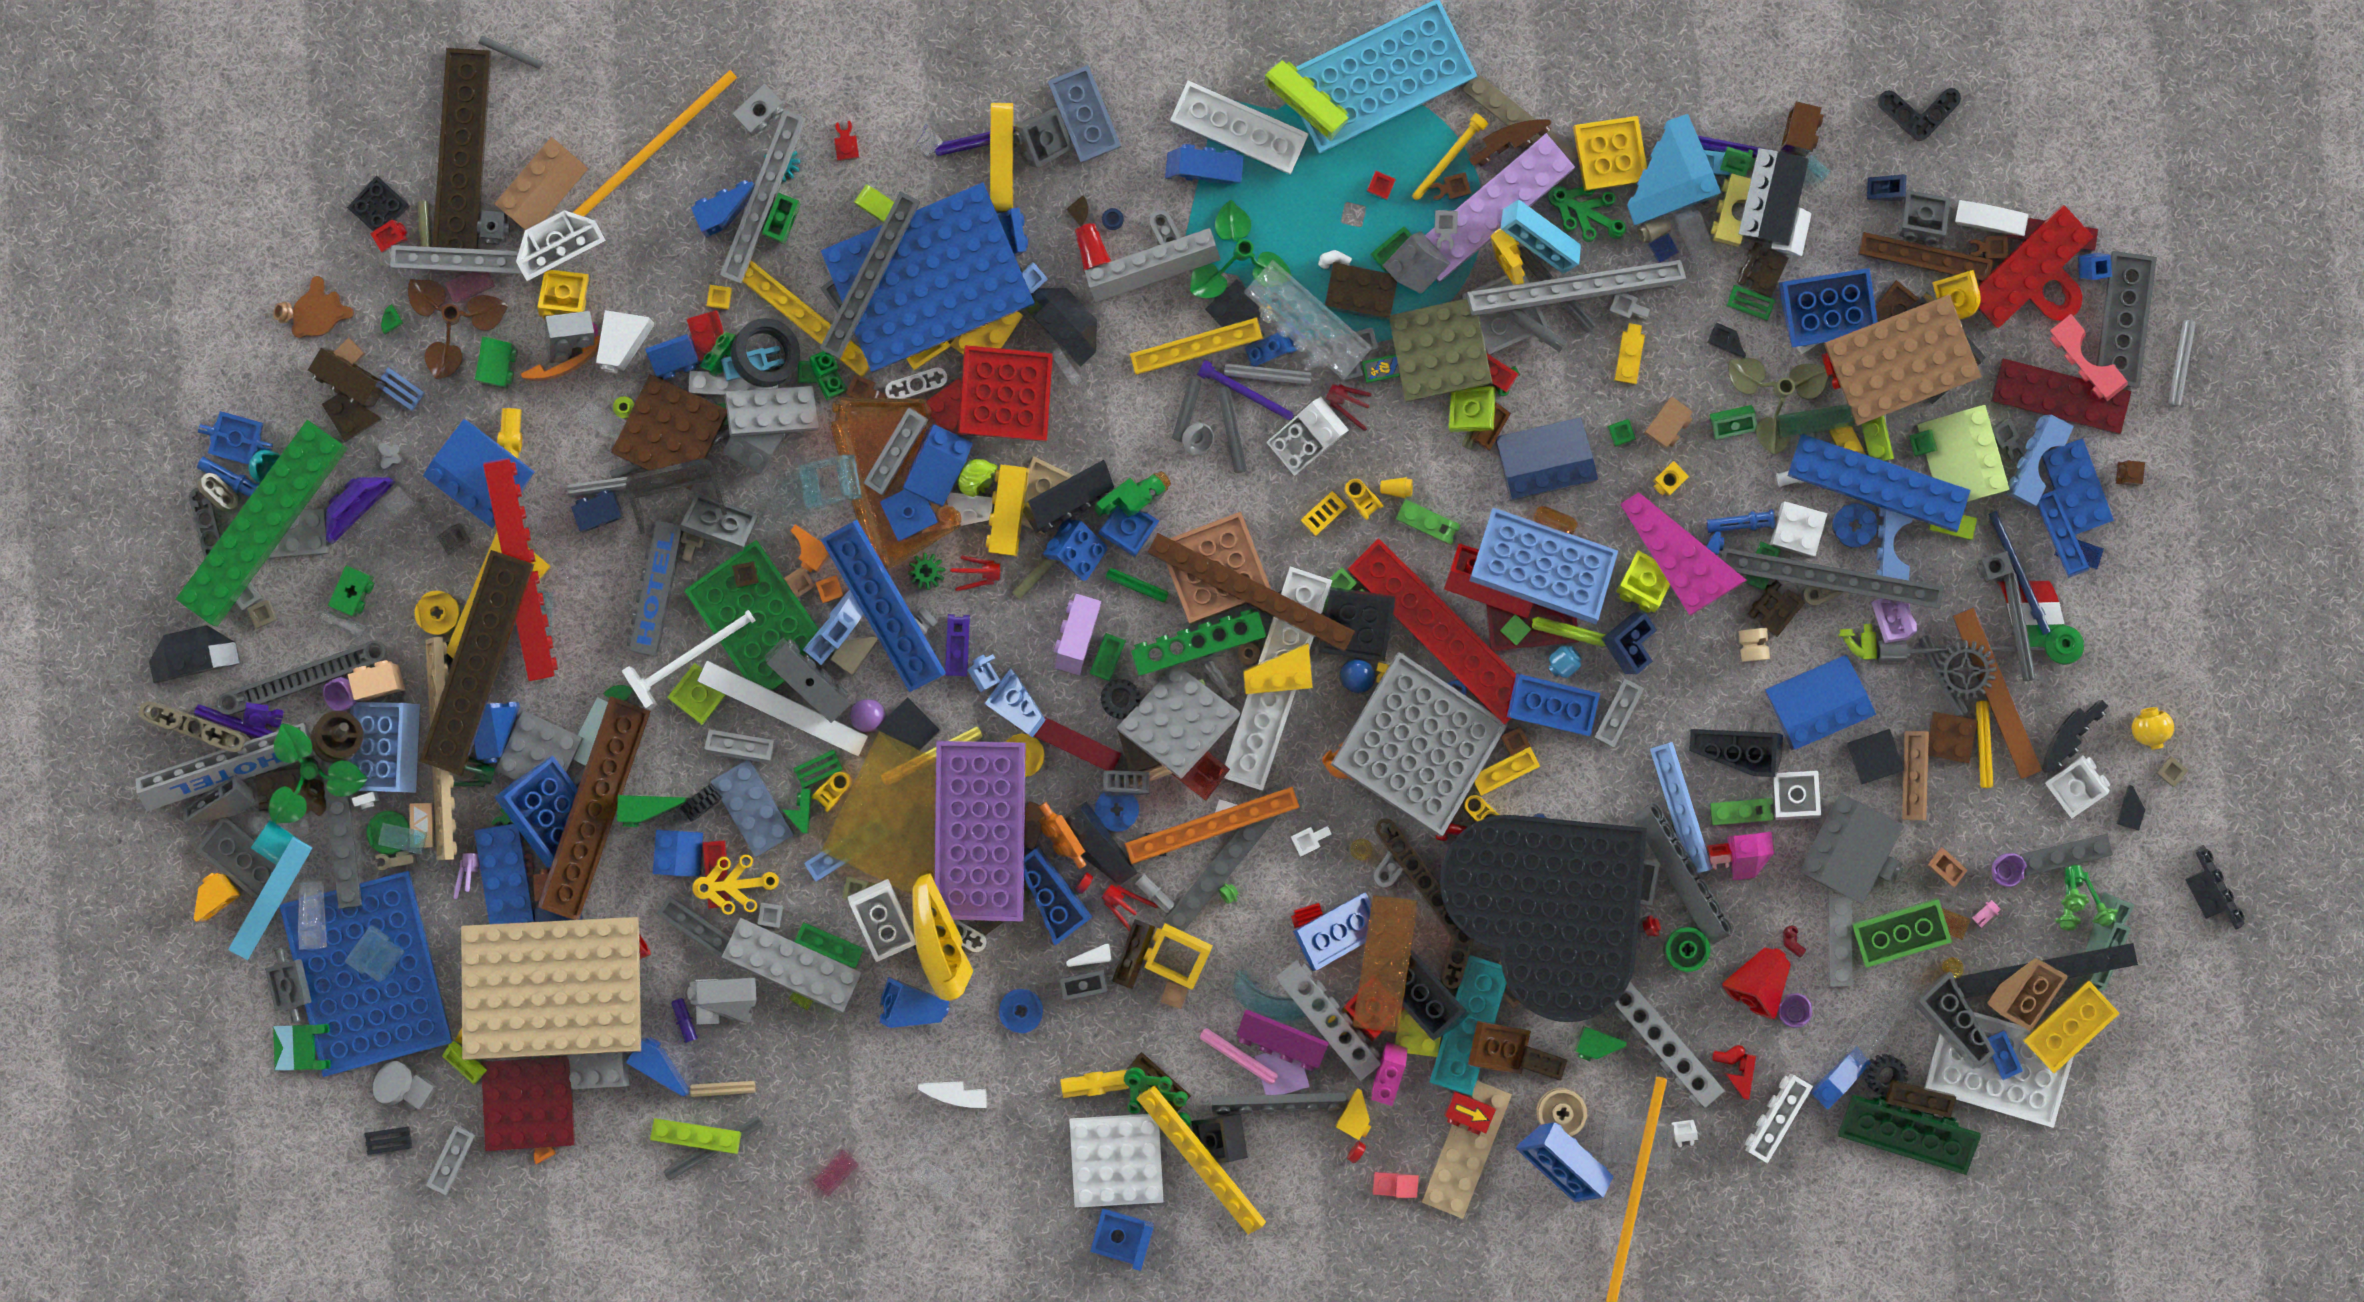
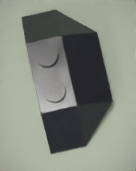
M1067 288L1036 289L1031 294L1035 305L1027 307L1025 310L1081 367L1096 353L1097 319Z
M208 625L163 635L149 661L153 683L241 664L236 642Z

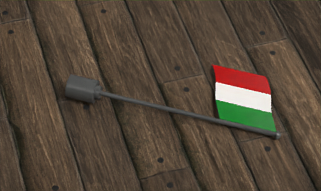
M2018 581L2030 650L2045 651L2044 643L2047 634L2043 635L2036 619L2033 620L2030 613L2032 610ZM2029 581L2039 606L2043 607L2046 613L2044 617L2050 630L2057 626L2065 625L2058 596L2051 582ZM1996 582L2000 587L2001 592L2005 598L2010 623L2013 629L2005 582ZM1905 640L1885 643L1884 641L1877 642L1878 663L1906 662L1907 658H1910L1911 653H1950L1947 648L1911 649ZM2062 641V646L2068 648L2069 643ZM1990 647L1992 652L2017 651V647Z

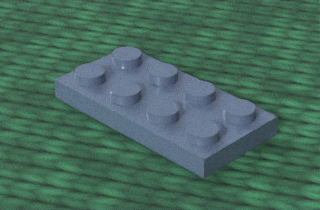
M1089 65L1048 81L1080 163L1121 148L1120 141Z
M751 760L740 763L711 781L723 797L721 799L755 857L794 835Z

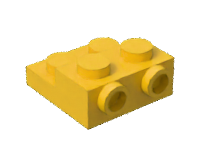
M1500 228L1490 236L1494 258L1513 285L1524 284L1523 276H1525V273L1521 267L1523 262L1520 258L1521 252L1517 246L1519 242Z
M557 270L544 272L537 306L539 316H542L545 320L546 316L584 312L589 275Z

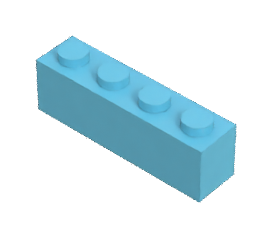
M1519 199L1503 209L1501 230L1563 274L1579 265L1581 244Z

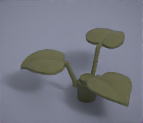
M1753 358L1731 359L1728 364L1729 378L1739 392L1751 395L1757 391L1758 386L1774 387L1775 396L1780 398L1774 419L1770 417L1763 418L1757 424L1756 437L1760 444L1771 454L1776 455L1786 448L1792 437V426L1789 420L1784 418L1778 419L1785 398L1789 397L1795 388L1797 394L1804 399L1818 397L1824 390L1828 378L1825 367L1817 364H1800L1791 370L1789 378H1782L1778 382L1762 383L1761 381L1764 380L1766 371L1760 361Z

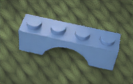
M2043 415L2038 419L2035 425L2036 431L2026 444L2027 450L2025 455L2017 463L2018 470L2015 476L2008 482L2010 490L2007 491L2006 495L2027 506H2037L2046 487L2039 476V460L2049 448L2065 446L2074 426L2053 415Z
M1879 507V516L1883 517L1882 525L1878 527V539H1881V547L1877 548L1876 556L1877 561H1880V570L1877 569L1875 575L1909 580L1910 566L1898 559L1894 552L1893 542L1897 531L1902 526L1912 523L1913 518Z

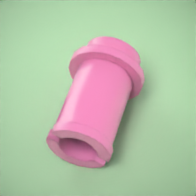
M1991 900L1989 903L1986 902V906L1973 916L1972 919L1982 928L1992 917L1998 916V912L2001 909Z

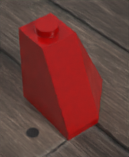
M1764 947L1722 983V987L1730 998L1737 1002L1741 1000L1750 1007L1749 1010L1753 1013L1775 1019L1791 964L1782 950Z

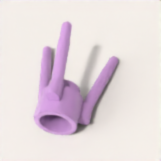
M463 854L462 860H460L454 899L458 898L464 872H466L465 891H470L471 872H478V868H480L478 854Z

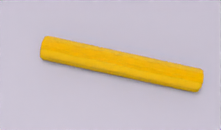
M1985 700L1976 702L1981 788L1993 787L1989 702Z

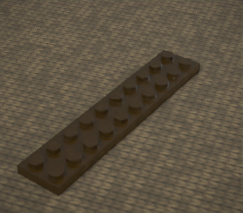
M446 48L432 247L478 249L479 234L477 233L478 220L480 221L492 53L490 50Z
M494 550L490 551L419 762L463 776L534 564Z

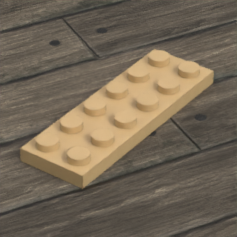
M1480 1081L1476 1082L1472 1096L1464 1095L1496 1108L1486 1134L1481 1132L1479 1136L1467 1131L1469 1126L1460 1123L1459 1127L1451 1125L1421 1201L1424 1204L1462 1219L1465 1216L1512 1096L1510 1093Z

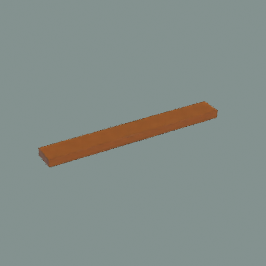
M1972 607L1953 615L1952 618L1962 641L1967 640L1968 647H1971L1972 642L1976 641V649L1983 644L1985 648L1982 653L1984 654L1986 651L1991 652L1987 660L1995 659L1974 608ZM1969 653V658L1973 665L1985 666L1979 656ZM1995 659V663L1990 664L1989 667L1997 668L1996 672H1990L1996 678L1995 680L1988 679L1987 682L1992 687L1987 688L1984 685L1983 689L1986 692L1985 696L2019 777L2023 779L2042 771ZM1984 673L1976 674L1979 682L1983 678Z

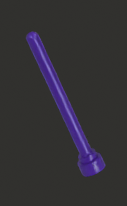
M1204 360L1197 373L1199 377L1203 379L1205 377L1208 379L1212 378L1287 420L1294 418L1293 412L1215 370L1211 362Z

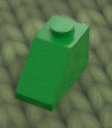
M1583 1026L1574 1051L1579 1053V1058L1591 1061V1058L1599 1059L1625 1047L1627 1042Z

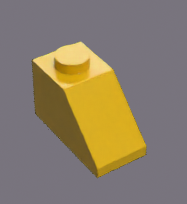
M1357 1087L1335 1127L1360 1140L1361 1136L1364 1138L1367 1136L1371 1126L1368 1125L1370 1119L1362 1090Z

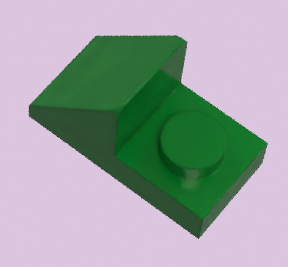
M801 788V793H797L796 805L800 806V810L782 809L802 833H809L812 789Z

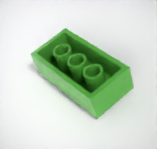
M1938 898L1852 923L1866 968L1952 942Z

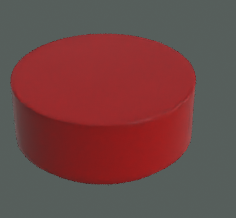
M1086 872L1076 884L1074 890L1079 894H1083L1092 882L1093 876Z
M1357 1141L1348 1153L1347 1160L1356 1163L1365 1152L1366 1145L1361 1141Z

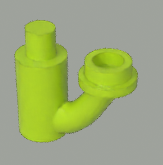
M1872 623L1863 624L1864 633H1861V647L1851 637L1855 636L1853 629L1839 630L1840 634H1838V637H1843L1849 649L1856 656L1862 658V660L1878 659L1876 632H1873Z

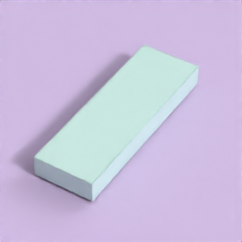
M597 697L578 736L583 737V740L574 760L585 766L608 704L607 701Z

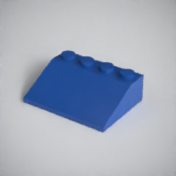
M1870 268L1778 283L1782 309L1792 348L1828 342L1878 322Z
M463 419L433 458L423 477L494 529L496 524L483 463L510 458L511 463L515 462L518 475L514 476L515 484H520L521 492H523L535 471L469 421Z
M1847 655L1765 689L1791 750H1796L1876 715L1868 694Z
M554 756L547 758L494 797L544 865L551 867L578 790Z

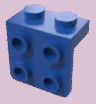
M1011 208L1005 213H997L1014 256H1019L1026 252L1028 239L1023 232L1024 216L1020 213V208Z
M1069 519L1060 524L1054 538L1047 543V548L1043 555L1047 559L1061 561L1080 580L1086 581L1106 553L1107 545L1082 521Z

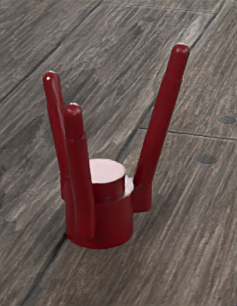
M1332 384L1326 396V400L1330 401L1329 406L1337 409L1355 425L1366 431L1367 428L1338 404L1343 405L1345 400L1368 409L1370 407L1368 404L1348 396L1347 392L1371 397L1372 394L1341 384L1339 386Z

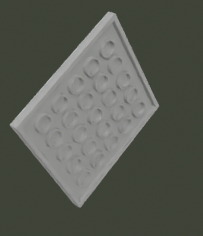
M1398 652L1331 765L1438 836H1443L1508 724L1504 725L1494 714Z

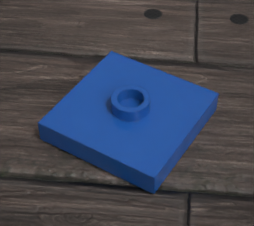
M905 489L880 501L898 542L939 523L930 502Z
M1117 505V508L1110 514L1098 534L1133 557H1136L1159 523V520L1148 513L1142 512L1128 517Z

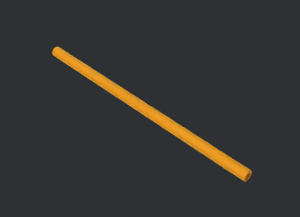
M729 70L572 213L583 217L586 216L737 79L736 75Z
M1656 1077L1605 1302H1617L1667 1083V1079L1663 1077Z

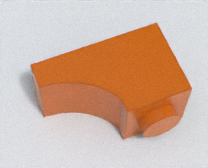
M795 524L790 532L796 536L800 543L801 555L798 558L802 561L800 566L810 573L813 569L818 572L830 555L822 542Z

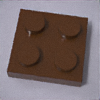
M1934 711L1929 729L1928 756L1969 764L1978 720Z

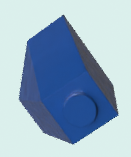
M507 702L506 704L489 703L486 705L474 741L477 760H483L484 764L496 763L497 758L502 757L520 708L519 702Z
M888 977L880 1000V1005H883L884 1014L881 1013L880 1023L889 1028L940 1023L948 1014L950 1001L942 1000L935 994Z

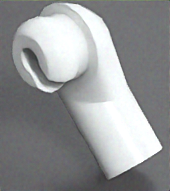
M1337 250L1323 253L1319 258L1318 264L1321 268L1328 269L1333 262L1349 265L1352 258Z

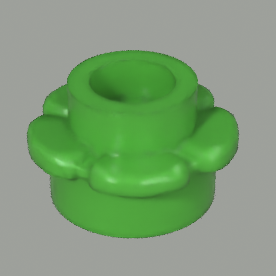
M1223 884V887L1219 889L1222 899L1227 904L1233 901L1237 902L1236 896L1239 895L1237 889L1232 884Z

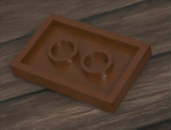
M1477 1021L1468 1065L1522 1074L1523 1068L1519 1067V1063L1525 1046H1528L1531 1031Z

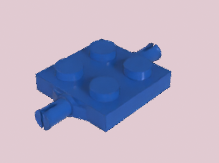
M220 411L217 422L213 427L203 424L199 425L200 428L207 431L198 429V433L210 436L211 443L208 454L249 465L250 459L258 449L272 451L271 448L264 446L273 448V443L261 441V432L264 425L262 422Z

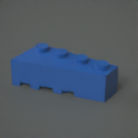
M1037 847L1024 857V877L1042 914L1043 921L1049 930L1054 946H1056L1093 916L1040 847Z

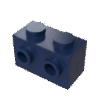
M604 490L597 493L596 498L588 500V497L575 501L576 505L571 506L580 532L585 533L624 518L616 493H609V490Z

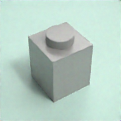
M421 1074L415 1075L408 1093L405 1092L402 1096L405 1100L404 1104L413 1110L416 1108L422 1109L438 1086Z

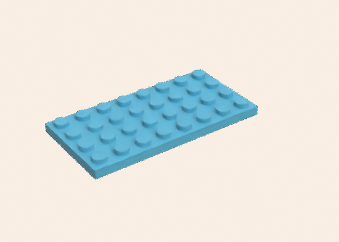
M1433 0L1296 67L1298 69L1297 73L1302 78L1304 76L1308 77L1315 84L1313 87L1317 91H1324L1330 96L1332 104L1335 106L1340 105L1348 113L1346 115L1349 117L1348 122L1331 141L1301 116L1319 154L1477 78V74L1440 0Z

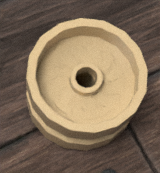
M1553 1088L1545 1092L1539 1099L1536 1107V1117L1540 1125L1555 1122L1561 1125L1569 1136L1578 1134L1585 1125L1587 1107L1583 1099L1574 1091L1566 1088ZM1562 1108L1565 1110L1563 1116L1557 1115V1111H1561Z

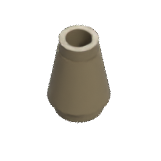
M1667 218L1641 223V226L1637 227V233L1642 243H1651L1672 230L1671 223Z

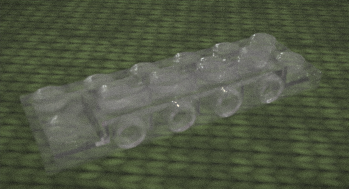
M1274 260L1267 265L1244 291L1260 307L1258 311L1261 312L1260 317L1265 322H1272L1278 327L1277 332L1282 337H1289L1294 341L1293 345L1299 352L1305 351L1310 355V361L1315 366H1322L1323 368L1328 366L1343 380L1372 348Z

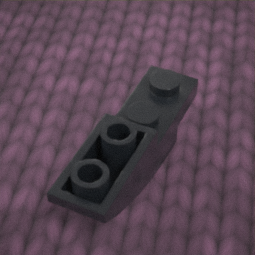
M2098 700L2085 713L2081 708H2076L2062 723L2045 755L2042 767L2045 773L2050 771L2056 772L2063 765L2061 761L2067 756L2071 758L2080 750L2078 746L2082 742L2076 735L2082 736L2090 729L2088 725L2093 720L2097 722L2106 714L2104 710L2108 705L2103 700Z

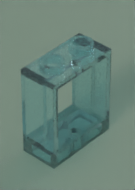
M839 455L799 465V477L802 482L803 500L806 504V509L823 508L862 498L854 455ZM836 465L842 496L822 500L817 469Z

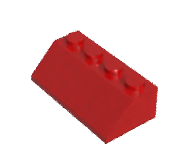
M1459 543L1444 590L1528 618L1533 606L1532 602L1469 581L1479 550Z

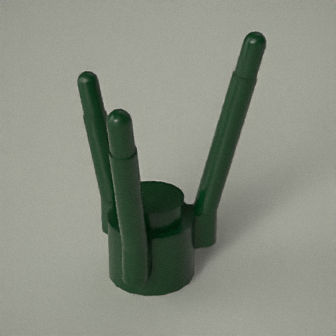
M469 757L468 762L477 765V767L474 768L466 765L465 770L474 772V779L478 781H459L453 784V786H479L484 788L485 784L491 785L495 768L490 767L488 763L484 764Z

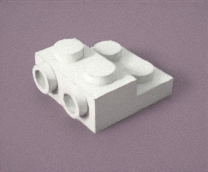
M2084 755L2077 758L2045 782L2071 819L2106 796L2110 791L2108 789L2110 784L2104 775L2099 777L2094 770L2097 768L2094 761L2090 757L2086 759Z

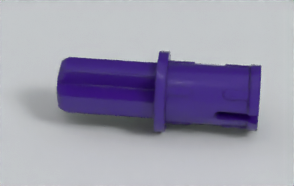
M679 998L672 1001L671 1004L678 1021L676 1025L679 1024L684 1043L698 1039L691 1021L693 1017H690L684 999Z

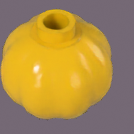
M2150 707L2140 711V715L2134 718L2131 729L2134 738L2139 743L2150 746V749L2154 750L2163 748V743L2172 737L2174 723L2166 712L2158 711V707Z

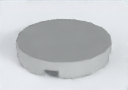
M391 1061L385 1064L378 1071L374 1079L373 1095L376 1100L385 1105L399 1103L403 1099L404 1093H408L411 1086L412 1075L410 1069L398 1061Z

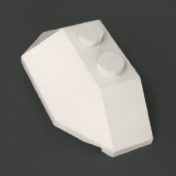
M564 210L525 230L516 262L526 281L606 240L595 220Z

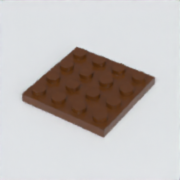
M649 374L611 453L691 490L727 418V409Z

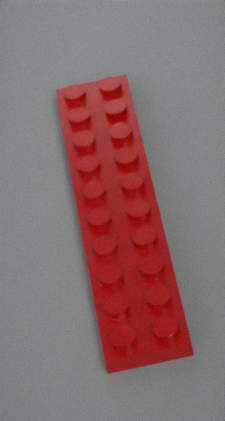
M1378 538L1347 570L1370 593L1395 596L1393 616L1505 725L1511 719L1507 717L1516 673Z

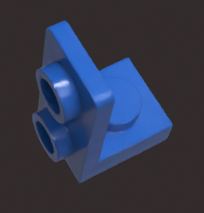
M1292 329L1277 332L1245 347L1250 364L1254 367L1281 355L1300 350Z

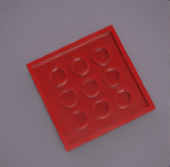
M965 345L958 434L1046 442L1053 353Z

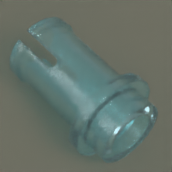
M1810 154L1807 157L1809 159L1807 169L1818 177L1820 181H1823L1831 170L1818 161L1816 155Z

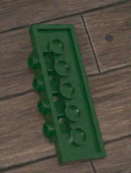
M1852 1094L1838 1132V1137L1967 1175L1980 1141L1981 1133L1959 1127V1123L1953 1117L1943 1116L1941 1118L1934 1116L1935 1114L1888 1104L1885 1101V1096H1879V1099L1873 1097L1872 1100Z

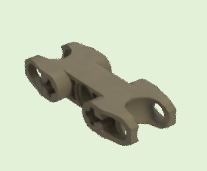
M144 702L141 704L138 712L139 716L147 722L231 752L242 751L245 741L252 740L247 734L162 703ZM153 708L157 709L155 717L152 716ZM195 721L200 724V730L197 733H193L191 730V725ZM236 737H238L240 741L238 747L231 748L232 746H235L234 740Z

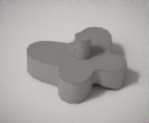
M385 443L379 444L378 449L383 454V459L380 463L383 469L390 468L394 463L400 464L402 462L401 457L398 455L400 452L398 445L391 447Z

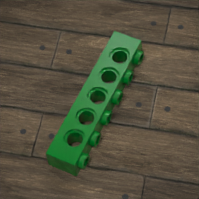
M1253 609L1240 612L1241 617L1235 619L1232 618V615L1220 618V623L1211 625V622L1198 625L1199 630L1190 632L1188 628L1178 631L1177 636L1170 639L1168 635L1155 638L1156 643L1150 645L1147 644V641L1134 645L1135 649L1131 650L1138 675L1142 676L1265 638L1266 634L1259 611L1254 612ZM1242 622L1246 625L1247 631L1245 634L1238 635L1235 633L1234 626L1236 623ZM1216 629H1222L1225 632L1226 637L1223 641L1218 642L1214 640L1213 632ZM1196 635L1204 638L1205 643L1201 648H1195L1191 643L1192 638ZM1180 642L1183 645L1182 653L1178 655L1173 654L1170 650L1171 644ZM1154 648L1162 652V657L1158 661H1153L1149 657V652Z

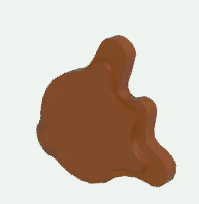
M314 276L311 280L309 291L300 297L293 308L292 334L297 338L323 336L330 332L339 321L353 318L354 310L349 306L341 304L340 296L337 292L333 291L326 295L324 279L320 276Z

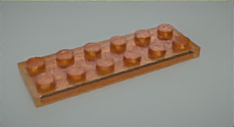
M1373 895L1353 1022L1355 1028L1398 1033L1418 905L1417 900Z

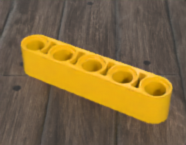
M991 103L990 199L995 211L1007 212L1013 208V103Z

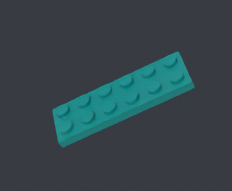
M1469 955L1464 975L1456 994V999L1469 1015L1454 1029L1444 1034L1429 1083L1470 1096L1473 1095L1481 1067L1468 1065L1477 1021L1495 1024L1507 985L1500 964Z

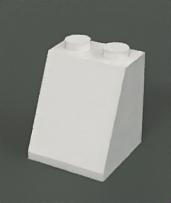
M605 310L596 363L601 366L604 372L617 374L618 370L624 371L654 327V322L649 317Z

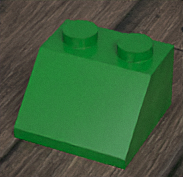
M482 336L475 381L482 385L508 389V385L512 384L514 378V371H511L512 362H516L518 355L515 345Z

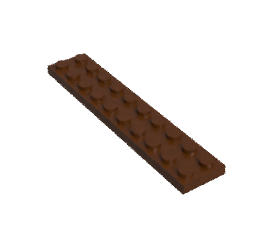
M610 696L539 900L538 908L573 920L580 919L618 808V795L623 794L651 711Z

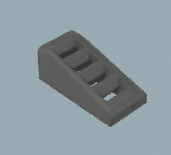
M1104 771L1105 796L1150 794V773L1141 771ZM1130 778H1133V788H1129ZM1138 778H1142L1143 788H1138ZM1111 779H1115V787H1111ZM1120 779H1124V788H1120Z

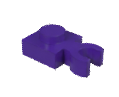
M246 702L242 725L265 728V724L268 723L275 728H280L282 720L275 718H283L284 711L280 709L268 711V705Z

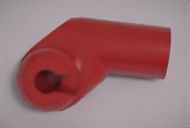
M1449 824L1443 836L1436 834V839L1447 841L1448 834L1458 836L1468 826Z

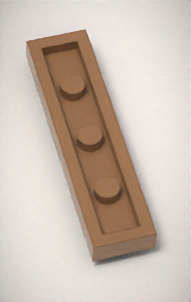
M1905 731L1902 820H1926L1929 732Z

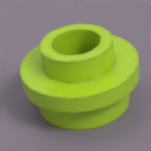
M626 396L617 398L613 404L615 415L623 419L628 418L634 402ZM621 404H627L628 408L626 411L620 410Z

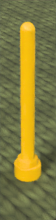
M1475 113L1470 118L1469 128L1412 195L1413 199L1419 200L1472 136L1487 127L1489 123L1482 116Z

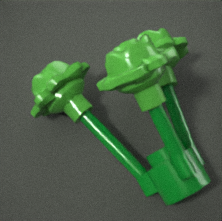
M2080 865L2067 867L2065 869L2066 878H2064L2066 895L2065 899L2061 901V904L2064 905V915L2055 919L2056 924H2060V928L2067 931H2073L2078 924H2081V919L2073 915V912L2082 911L2086 904L2089 903L2086 894H2079L2078 889H2076L2083 885V881H2085L2097 905L2098 913L2092 922L2100 924L2102 927L2109 926L2112 922H2115L2118 910L2106 908L2104 903H2101L2089 879L2088 872H2083Z

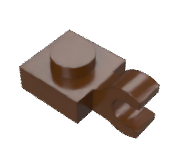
M854 374L846 395L868 403L869 398L883 404L887 400L886 394L874 389L875 382Z

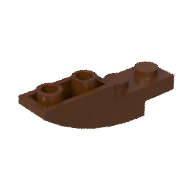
M1536 119L1503 127L1483 138L1482 140L1487 147L1469 158L1473 166L1479 164L1482 167L1491 161L1490 155L1496 151L1498 154H1501L1507 150L1509 142L1515 148L1520 146L1523 149L1533 142L1531 140L1533 136L1539 134L1541 137L1550 131L1549 125L1553 122L1551 119Z

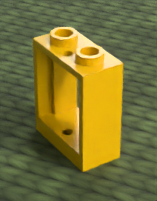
M1164 923L1163 928H1157L1152 940L1156 941L1153 949L1148 947L1143 958L1147 961L1144 968L1193 990L1213 945ZM1165 936L1200 952L1189 977L1153 961Z

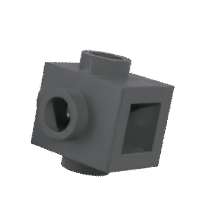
M482 211L481 221L478 220L477 233L480 234L483 240H486L487 244L498 245L499 241L505 242L506 236L510 234V223H507L508 215L504 212Z

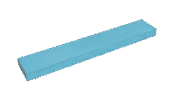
M292 837L231 943L229 951L246 960L249 959L313 847Z

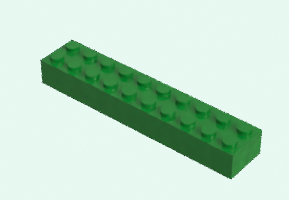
M306 420L176 597V600L210 625L218 627L348 448L320 427Z

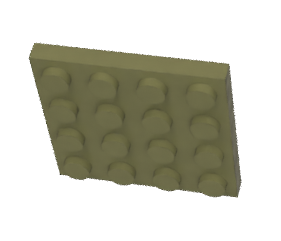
M1467 298L1390 315L1389 321L1406 402L1493 384L1479 315H1471Z

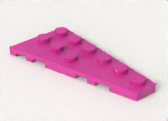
M1639 492L1620 504L1690 616L1747 581Z

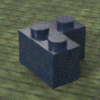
M1633 612L1606 634L1602 641L1624 674L1637 675L1653 662L1641 643L1655 633L1657 629L1646 612Z

